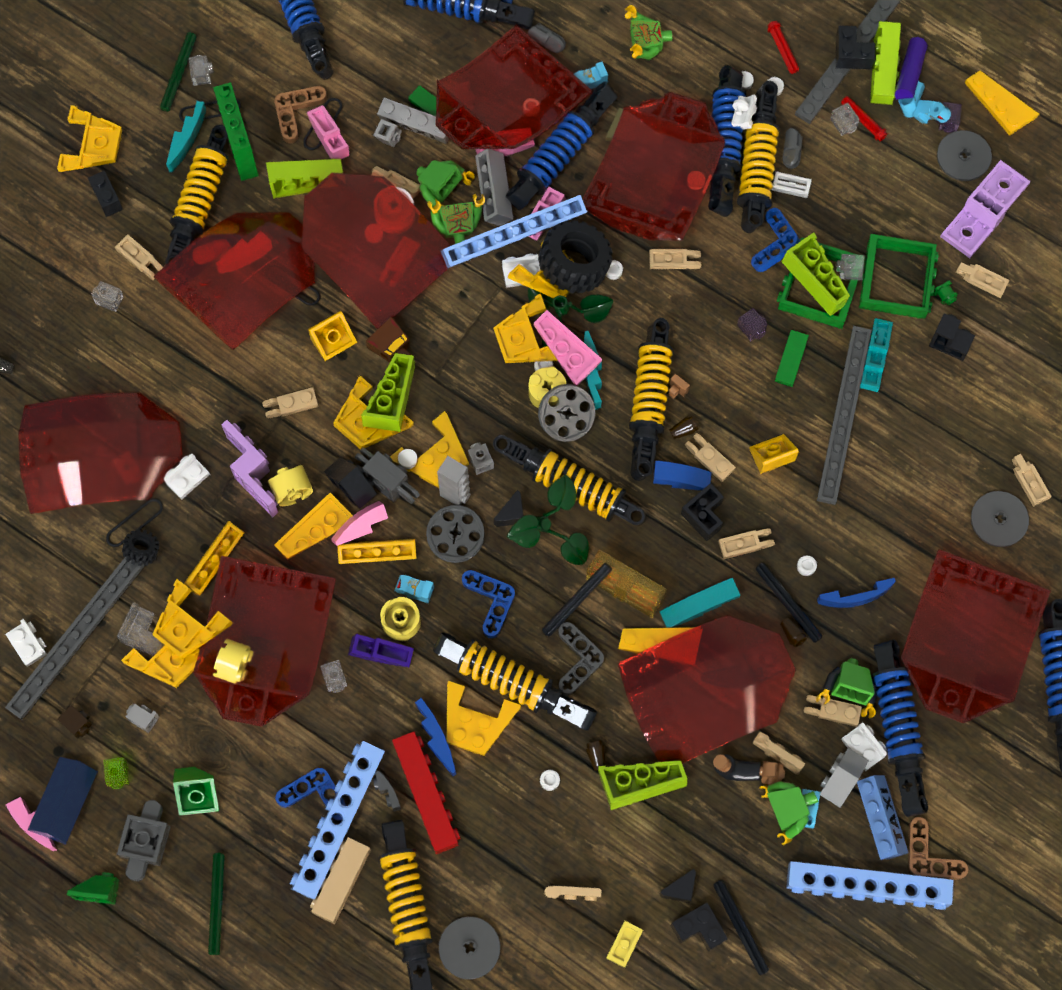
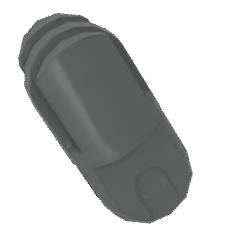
M540 23L528 31L529 38L554 53H560L566 47L565 39Z
M793 128L786 131L782 158L783 164L789 169H794L799 165L803 136Z

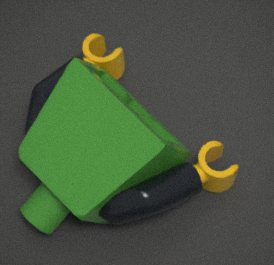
M854 658L843 662L840 667H835L828 674L822 687L824 690L817 695L816 702L823 696L825 698L823 705L830 701L829 692L831 691L833 696L867 705V707L861 710V717H866L867 710L869 711V718L874 717L876 710L873 704L876 702L878 687H876L871 677L870 670L859 666L858 660Z

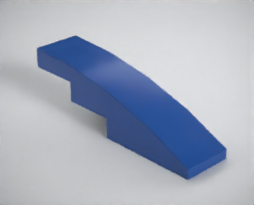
M420 698L415 702V705L426 718L421 724L432 738L428 742V747L454 777L456 770L444 733L423 699Z

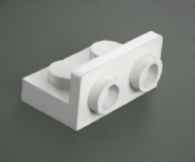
M526 254L523 257H508L502 260L506 288L522 285L508 278L509 273L518 264L522 265L533 275L541 270L538 254Z
M193 454L183 457L175 469L172 468L165 474L164 481L182 500L205 480L210 473Z
M22 619L20 620L22 624L6 633V636L25 666L28 667L47 655L44 650L47 646L41 637L37 639L34 633L37 630L31 622L27 623Z
M862 722L841 740L847 748L869 760L864 769L867 771L885 758L887 749L881 741H877L873 736L872 728Z

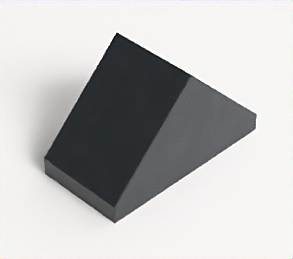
M518 490L494 518V525L496 527L514 525L517 520L523 517L521 493Z
M694 869L660 891L659 895L661 898L690 903L696 871Z

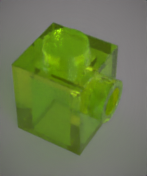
M124 757L103 760L105 784L108 787L120 789L124 787L123 785L129 784L127 760Z

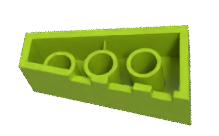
M879 21L873 42L875 43V61L872 67L870 103L892 105L894 98H896V82H898L899 78L897 66H899L900 61L898 52L900 49L901 23Z
M341 159L266 162L273 198L345 187Z
M813 232L787 250L781 262L831 316L844 307L850 295L840 277L835 274L834 266L826 258L825 251L822 245L818 244L817 236Z
M394 354L382 381L377 385L376 392L371 396L366 410L361 415L363 427L401 431L415 370L414 356Z
M681 761L655 762L654 764L639 763L628 766L615 765L614 767L598 766V774L611 810L687 786V776Z

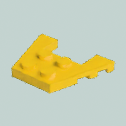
M71 105L68 116L69 123L86 126L80 155L60 154L58 171L65 172L116 163L122 134L121 126L103 118L99 119L91 115V113L81 111L76 106Z
M562 250L563 254L568 258V256L565 254V250ZM518 264L508 275L509 279L552 298L559 295L566 297L570 293L566 289L560 290L558 289L559 286L552 285L550 279H546L543 275L544 271L541 270L533 275L522 265Z
M541 294L535 296L533 301L523 305L522 309L514 315L511 314L493 328L505 363L558 361L548 346L539 349L529 321V317L546 311Z
M361 376L358 377L347 401L334 421V427L360 450L407 430L414 424L404 414L400 432L363 427L361 415L366 410L367 405L361 400L372 391L373 386Z
M445 411L432 421V425L444 437L417 459L415 467L405 469L438 488L437 471L447 456L466 467L469 465ZM403 447L390 456L393 460L392 463L399 465L398 455L404 450Z
M176 579L172 594H169L168 604L165 611L161 613L152 635L183 659L230 627L233 622L219 611L205 627L179 607L192 590Z
M164 645L149 661L134 648L121 661L133 669L177 688L205 659L199 648L182 659Z
M448 681L447 743L485 756L502 731L509 725L512 718L519 712L521 705L504 699L498 718H494L459 706L465 686Z

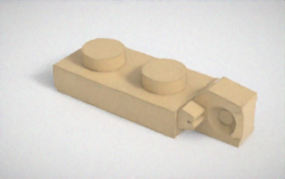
M378 166L373 168L371 178L376 182L382 183L387 187L405 189L412 199L420 193V185L392 170L387 172Z
M961 262L956 270V273L963 276V279L968 283L1001 298L1009 283L1008 279L978 264H970L968 266Z
M1021 454L1015 456L1012 459L1015 466L1013 469L1033 507L1050 499L1051 494L1035 466L1029 461L1025 462Z
M759 732L753 741L754 745L765 751L764 754L783 764L784 767L796 775H799L805 765L799 756L791 755L785 751L781 744L773 743L769 736Z

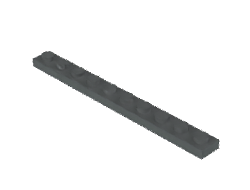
M878 0L857 28V42L870 43L875 37L879 21L886 22L901 0ZM835 58L797 109L795 116L811 124L850 69L836 68Z
M857 326L852 328L817 501L832 505H836L871 329Z
M126 557L122 560L6 705L5 708L21 720L24 719L144 568V563L138 566L136 562L135 565L131 564L132 560L126 561Z

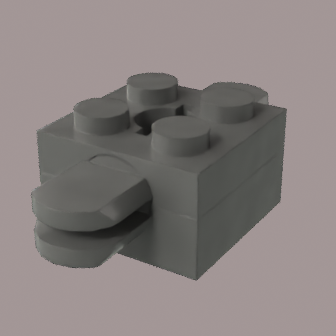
M362 448L360 450L361 454L357 453L355 455L357 461L363 465L365 478L370 479L374 487L393 503L401 496L407 502L413 504L414 498L417 499L420 496L418 491L408 484L407 471L402 466L393 464V460L386 453L382 455L377 451L373 455L365 448Z
M154 800L147 801L144 804L141 817L127 815L117 855L121 858L129 859L125 873L132 881L143 880L148 864L161 865L171 827L167 823L160 822L163 808Z

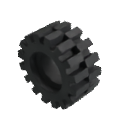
M138 529L136 533L133 530L130 534L126 535L122 548L123 557H126V561L132 560L131 564L135 565L136 562L138 566H141L142 563H144V566H147L148 562L150 564L153 563L159 549V541H157L156 536L152 537L153 533L146 534L147 530H143L142 533ZM141 545L148 550H138L134 546Z

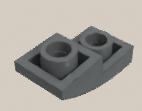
M376 771V778H373L375 790L379 789L381 794L389 793L385 797L388 807L392 806L393 812L401 810L393 787L381 772Z

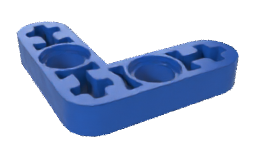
M778 208L768 210L765 218L779 239L753 256L751 264L757 272H764L784 258L787 250L800 242L799 237ZM775 215L779 220L777 223L772 218ZM787 226L785 232L779 233L781 227ZM775 249H780V252L777 255H772V252Z
M468 570L462 575L463 586L471 591L494 599L483 624V633L488 638H496L500 634L514 601L515 590L509 584L476 571ZM474 576V581L479 582V579H482L480 587L477 588V583L475 582L468 584L466 578ZM486 582H491L494 588L492 591L487 592L483 589V585ZM497 586H500L499 590L502 592H506V590H509V594L511 596H507L506 598H504L503 593L498 592V594L495 595L497 591ZM499 606L505 612L502 616H496L493 610ZM494 619L496 620V631L489 633L486 627H491Z
M316 768L280 789L276 794V802L279 806L287 808L317 791L327 806L329 800L325 799L324 793L328 789L334 790L336 786L325 769ZM317 773H320L321 775L325 774V776L323 777L324 781L320 782L319 780L313 782L315 787L312 788L310 782L307 779L310 777L313 781L317 778ZM304 782L308 785V790L305 793L297 791L299 783ZM293 787L298 797L294 798V795L288 798L289 802H280V799H282L281 795L283 793L285 795L291 794L292 792L289 789ZM341 797V798H340V800H341L340 803H341L343 806H347V805L345 804L343 798ZM332 815L334 820H342V817H340V815Z

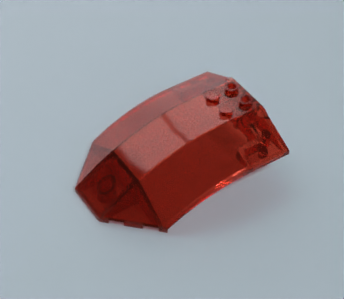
M515 25L466 66L441 80H437L436 127L461 149H515L535 139L554 126L569 111H572L592 93V90L521 28Z
M669 92L664 94V97L658 99L651 98L640 102V105L634 107H624L602 163L582 199L586 210L612 228L647 240L683 241L707 192L725 145V140L720 135L713 117L710 116L706 104Z
M331 173L304 196L302 249L343 290L377 330L390 317L393 318L448 269L441 250L450 247V244L426 217L385 177Z
M289 212L235 213L214 225L191 242L164 266L154 278L228 347L234 350L279 308L313 284L315 285V235Z
M141 393L92 394L24 406L18 432L20 474L31 514L102 502L150 500L155 489L164 482L165 474L182 459L180 422Z
M938 549L901 656L905 667L908 668V674L924 708L955 721L966 723L1015 701L1027 657L1051 590Z
M221 556L207 624L218 611L232 621L233 624L200 647L193 674L199 680L204 691L214 703L223 719L263 727L309 696L324 641L336 578ZM226 639L250 646V650L254 651L251 662H247L245 668L248 670L245 680L236 682V684L213 676V673L217 672L214 669L218 653L221 647L225 648L227 645L224 643Z
M728 615L676 635L618 663L627 698L643 735L659 762L681 761L682 764L730 741L777 723L792 677H794L796 668L780 634Z

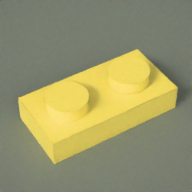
M624 921L606 959L625 968L643 930Z

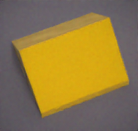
M341 311L308 329L310 339L324 361L357 343Z
M784 434L749 447L760 474L796 461L799 453L798 448Z

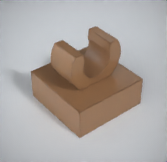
M674 374L670 379L669 386L671 388L668 395L673 399L678 394L684 397L689 392L690 385Z

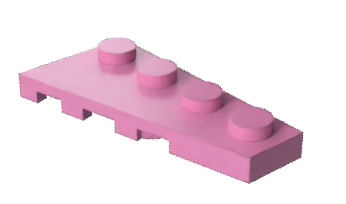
M546 310L534 322L535 328L574 385L578 386L602 362V358L549 311Z

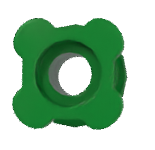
M950 280L935 288L934 295L940 297L942 300L941 304L950 305L957 300L958 293L954 292L951 288L952 282Z

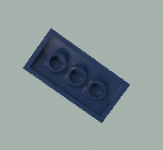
M60 757L28 827V831L66 845L98 771L80 761Z

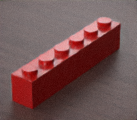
M411 732L393 739L394 748L435 854L437 855L457 847V840L460 839L457 829H452L450 824L453 818L449 809L445 810L443 806L446 800L442 790L437 791L435 784H438L435 772L430 773L428 766L431 765L428 754L423 755L421 750L424 747L421 736L416 737L415 732Z

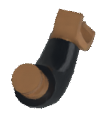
M726 754L717 755L713 761L716 772L728 780L758 781L760 776H762V784L770 785L785 778L784 766L781 763L763 761V766H761V762L739 760Z

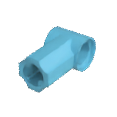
M918 81L914 98L899 99L898 102L905 117H913L925 88L924 83Z

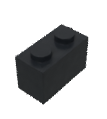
M105 171L88 177L89 183L106 217L123 210Z

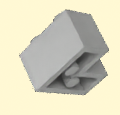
M850 748L844 754L840 752L829 771L832 775L830 778L826 776L820 785L823 787L820 795L841 808L869 760Z

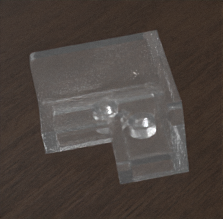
M133 602L117 635L118 640L125 645L154 656L162 646V642L152 635L153 633L148 631L155 614L139 607L137 603Z

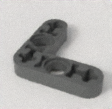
M565 622L559 627V637L581 658L559 681V689L563 690L564 695L569 696L602 666L604 655L572 623ZM564 628L567 630L570 628L571 635L573 637H575L576 634L578 635L572 643L570 642L572 640L571 636H569L568 634H566L565 636L563 635ZM582 640L587 644V647L584 650H578L575 646L576 642ZM590 648H592L590 653L593 656H599L598 663L596 661L592 663V657L589 654L586 657L584 656ZM580 667L585 668L587 674L584 677H578L576 670ZM570 675H573L576 681L571 684L572 689L567 688L564 690L563 683L566 682L568 684L572 680Z

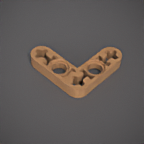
M315 86L285 92L275 97L281 134L286 143H294L298 139V130L293 110L323 104L327 99V94L323 87ZM316 93H320L321 97L317 98ZM298 96L306 97L304 102H297L296 98ZM281 100H285V105L281 104ZM290 115L292 118L290 121L284 122L282 117ZM289 127L291 128V137L288 136L287 128Z
M916 817L909 823L908 870L910 874L960 880L968 874V866L964 861L928 858L927 821L922 817ZM917 822H920V825L924 827L920 830V836H924V838H913V835H917V828L913 826ZM919 841L923 844L924 849L922 852H916L913 849L914 842ZM919 862L920 866H927V862H929V874L926 873L927 869H921L917 872L913 865ZM935 863H940L943 866L942 874H936L933 871ZM947 864H950L949 868H956L959 865L963 872L957 875V871H950L949 875H947Z

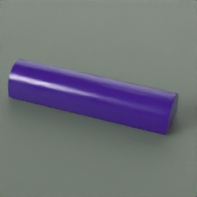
M913 37L909 40L895 91L896 99L914 98L927 50L926 41L920 37Z

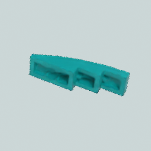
M196 102L193 117L185 116L182 132L174 131L166 163L169 172H173L192 147L205 117L206 107L204 102Z
M874 319L860 384L862 389L874 392L879 391L893 322Z
M585 331L584 343L598 355L589 331ZM602 362L585 378L588 394L594 402L595 410L601 408L602 403L597 391L602 386V381L597 372L601 370Z
M730 578L661 610L660 615L666 628H673L703 616V613L721 607L726 602L739 598L740 593L733 578Z

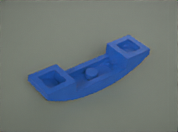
M895 578L878 581L874 584L873 591L840 598L839 591L821 594L817 602L818 604L835 608L864 605L883 596L893 587L896 581Z

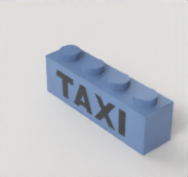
M873 775L857 781L880 860L892 859L907 854L908 849L885 775Z

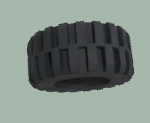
M572 220L570 223L565 221L561 224H556L548 231L538 255L539 267L541 271H544L543 275L545 278H549L550 283L559 286L558 289L560 290L566 289L570 293L575 291L585 293L586 290L587 292L594 290L595 287L602 283L612 263L613 252L612 248L609 247L608 239H605V235L601 231L598 232L596 227L593 225L591 227L586 222L578 223V221ZM562 250L579 252L587 259L588 264H578L569 260Z

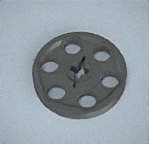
M572 384L558 385L550 389L542 398L538 409L539 422L543 430L552 438L564 442L574 441L583 437L593 425L595 405L591 396L582 388ZM570 389L575 391L573 399H567L566 393ZM552 396L558 398L555 406L549 405V399ZM583 401H587L589 404L586 411L580 410V404ZM568 408L573 414H568L565 418V415L561 412L567 411ZM551 414L554 416V421L548 425L545 423V417ZM578 420H584L585 426L583 429L578 430L576 428ZM562 426L567 427V434L565 436H559L558 430Z
M460 505L447 506L438 510L431 517L426 531L427 542L431 551L438 558L451 563L464 562L474 557L481 549L484 542V526L479 516L473 510ZM450 512L454 515V519L452 521H445L443 518L444 514ZM470 515L473 521L470 524H465L462 518ZM456 524H458V534L461 535H457V537L455 538V543L453 544V534L450 533H454V530H456ZM440 527L442 529L441 534L438 536L431 533L432 528ZM476 532L480 535L478 541H471L469 535ZM446 544L449 549L447 552L441 553L438 551V546ZM459 547H466L468 550L467 554L464 556L458 555L457 549Z

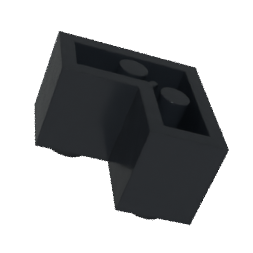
M839 25L836 33V68L872 70L875 61V43L857 42V26Z
M944 313L929 347L964 361L975 335L966 329H959L961 320L956 316Z
M340 457L324 471L332 484L342 490L349 501L359 509L377 494L373 489L374 484L372 481L363 476L365 473L358 464L355 465L350 459L345 460Z
M711 483L684 505L681 511V515L706 541L718 533L723 524L713 511L722 504L724 496Z
M708 903L672 922L670 925L680 944L699 934L708 952L728 940Z

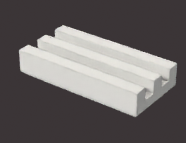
M776 172L772 191L807 198L812 179ZM778 178H779V179H783V180L792 181V182L781 181V180H778ZM794 182L801 183V184H806V186L799 185V184H796V183H794Z

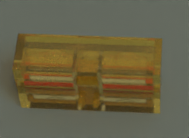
M599 550L587 568L586 580H589L604 563L609 564L612 567V571L603 579L598 587L653 619L665 599L667 589Z

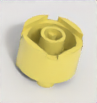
M555 367L541 368L530 376L529 399L537 408L544 395L549 391L548 389L566 384L565 377ZM552 396L549 399V405L555 406L558 398Z
M303 465L289 470L287 467L281 468L277 471L278 475L268 480L276 502L282 507L293 505L296 503V499L301 497L304 500L313 493Z
M397 597L387 601L382 607L380 614L382 627L390 638L408 641L418 632L421 618L419 610L412 600L406 597ZM404 617V620L397 621V618Z
M226 639L224 643L227 645L225 648L221 647L214 665V669L217 672L213 673V676L237 684L245 680L248 672L245 668L247 662H251L254 651L250 650V646Z

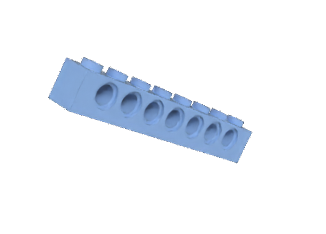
M578 195L441 250L447 268H450L551 228L556 224H561L587 213L581 195Z
M362 741L360 745H355L352 751L354 758L351 763L347 762L343 773L346 775L343 781H338L334 789L337 794L334 800L330 798L325 808L328 810L326 817H321L316 827L319 831L309 841L308 847H310L307 855L303 854L299 865L302 867L299 873H294L290 884L293 885L291 890L315 900L385 751L365 741ZM359 759L367 761L366 769L363 770L358 767L357 762ZM350 777L358 779V787L353 788L349 785ZM342 795H347L350 798L348 806H343L340 803ZM334 813L342 817L339 825H335L331 821V816ZM324 832L332 834L333 839L330 843L323 841L322 836ZM316 850H320L324 854V859L321 862L314 860L313 855ZM307 869H312L315 872V878L311 881L307 880L304 876Z
M792 861L788 864L786 889H792L791 892L793 893L812 891V895L824 896V893H830L835 898H844V895L852 896L854 900L873 898V902L885 903V900H891L896 905H905V902L913 903L915 907L934 905V909L946 910V907L952 905L953 880ZM804 875H811L814 879L813 884L805 883ZM825 877L833 879L834 885L832 887L824 883ZM845 879L853 881V889H848L845 886ZM866 881L873 883L874 891H868L865 888ZM886 884L893 885L895 889L893 894L885 890ZM906 886L914 888V896H909L906 893ZM927 888L934 890V898H929L926 895Z

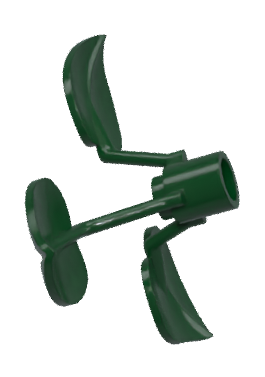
M528 287L529 302L533 301L535 296L541 294L546 310L549 311L553 307L561 323L562 315L567 314L570 307L580 314L584 313V317L588 322L599 323L608 316L614 303L613 299L607 296L590 295L581 300V310L574 306L572 302H568L566 297L562 295L552 298ZM542 339V347H546L547 344Z
M562 475L551 484L547 493L550 504L557 507L547 513H543V516L525 515L521 517L511 527L507 538L524 548H531L538 543L540 532L553 534L566 540L560 548L563 558L571 564L583 565L587 561L589 553V542L585 535L582 533H572L568 538L565 535L550 530L551 521L548 516L556 513L560 508L570 510L576 501V489L572 480L567 475Z

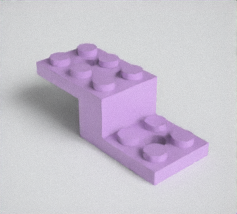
M1000 160L969 196L964 208L943 231L940 237L968 258H971L1003 220L1007 210L1031 181ZM1006 182L1009 187L1002 188L999 183ZM963 230H968V231H970V232H971V236H969V237L964 236V235L962 234V231H963Z
M226 420L221 424L227 439L243 454L230 465L233 476L274 517L278 513L276 507L278 504L270 491H264L263 485L260 482L270 472L269 462L266 459L267 456L261 449L256 450L253 446V441L248 436L244 437L240 433L241 429L235 423L231 424Z

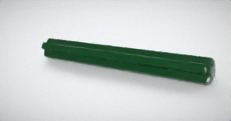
M188 32L186 34L160 104L162 111L169 112L197 38L195 33Z
M223 853L213 854L209 955L220 954L225 859Z

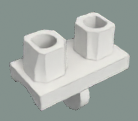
M751 95L750 97L739 96L738 100L733 102V108L735 109L731 122L733 126H740L742 129L752 128V115L757 110L755 105L756 95Z

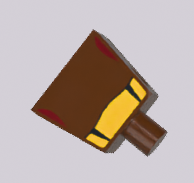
M392 317L366 340L367 348L389 363L395 353L412 355L407 350L410 346L408 337Z

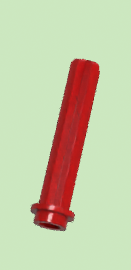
M773 21L768 24L767 31L771 32L789 72L794 74L798 72L799 66L780 29L781 24Z
M848 96L842 99L841 104L875 136V140L882 141L887 136L886 129H882L852 99Z

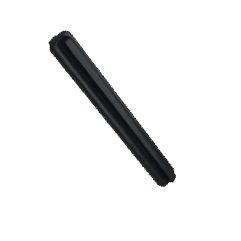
M604 563L542 629L543 633L548 637L551 636L612 571V567Z
M765 563L759 564L756 567L758 574L814 643L818 642L822 638L819 630Z
M719 880L715 882L713 886L759 975L767 973L769 968L724 881Z

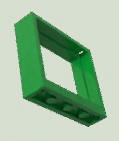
M230 82L213 87L240 179L244 181L258 177L251 145L232 84Z
M870 234L859 308L925 319L927 313H931L933 304L930 302V296H933L935 285H932V279H935L937 268H934V263H937L939 257L938 252H936L937 244ZM876 248L927 256L921 307L869 299Z
M818 243L820 246L822 245L827 259L854 267L847 287L850 297L844 307L840 309L839 316H830L828 313L787 301L795 277L791 272L789 276H784L782 286H785L783 292H779L776 302L780 303L779 310L842 329L865 257Z

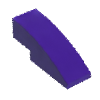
M355 634L352 636L348 655L389 665L409 667L414 648L380 638L373 639Z

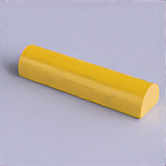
M228 521L184 582V585L190 588L191 592L200 596L244 532Z
M415 539L343 543L337 546L339 564L416 559Z

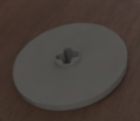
M960 130L948 134L942 139L937 149V161L940 168L951 178L960 181L978 179L986 173L992 160L991 149L986 140L971 131ZM962 153H965L967 158H963Z
M993 491L980 497L974 504L971 511V525L976 535L985 543L995 547H1007L1023 538L1029 526V515L1025 505L1016 496L1003 491ZM998 515H1001V519H1003L1001 523L998 522Z
M463 917L449 924L442 933L439 942V955L445 968L454 976L468 980L477 979L489 973L496 965L500 955V941L494 928L486 921L476 917ZM473 943L475 951H470L469 954L466 953L464 945Z

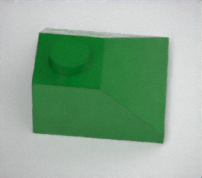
M196 767L174 770L173 785L179 816L219 811L213 775Z
M103 872L102 876L95 875L67 891V895L74 900L115 904L119 879L114 877L112 873Z

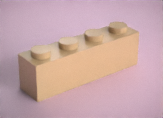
M347 838L346 842L342 841L338 849L340 854L337 860H333L329 868L331 872L328 878L324 879L320 887L322 891L319 897L316 896L315 900L313 899L310 906L313 908L311 912L314 915L333 924L336 923L371 852L370 847L351 838Z

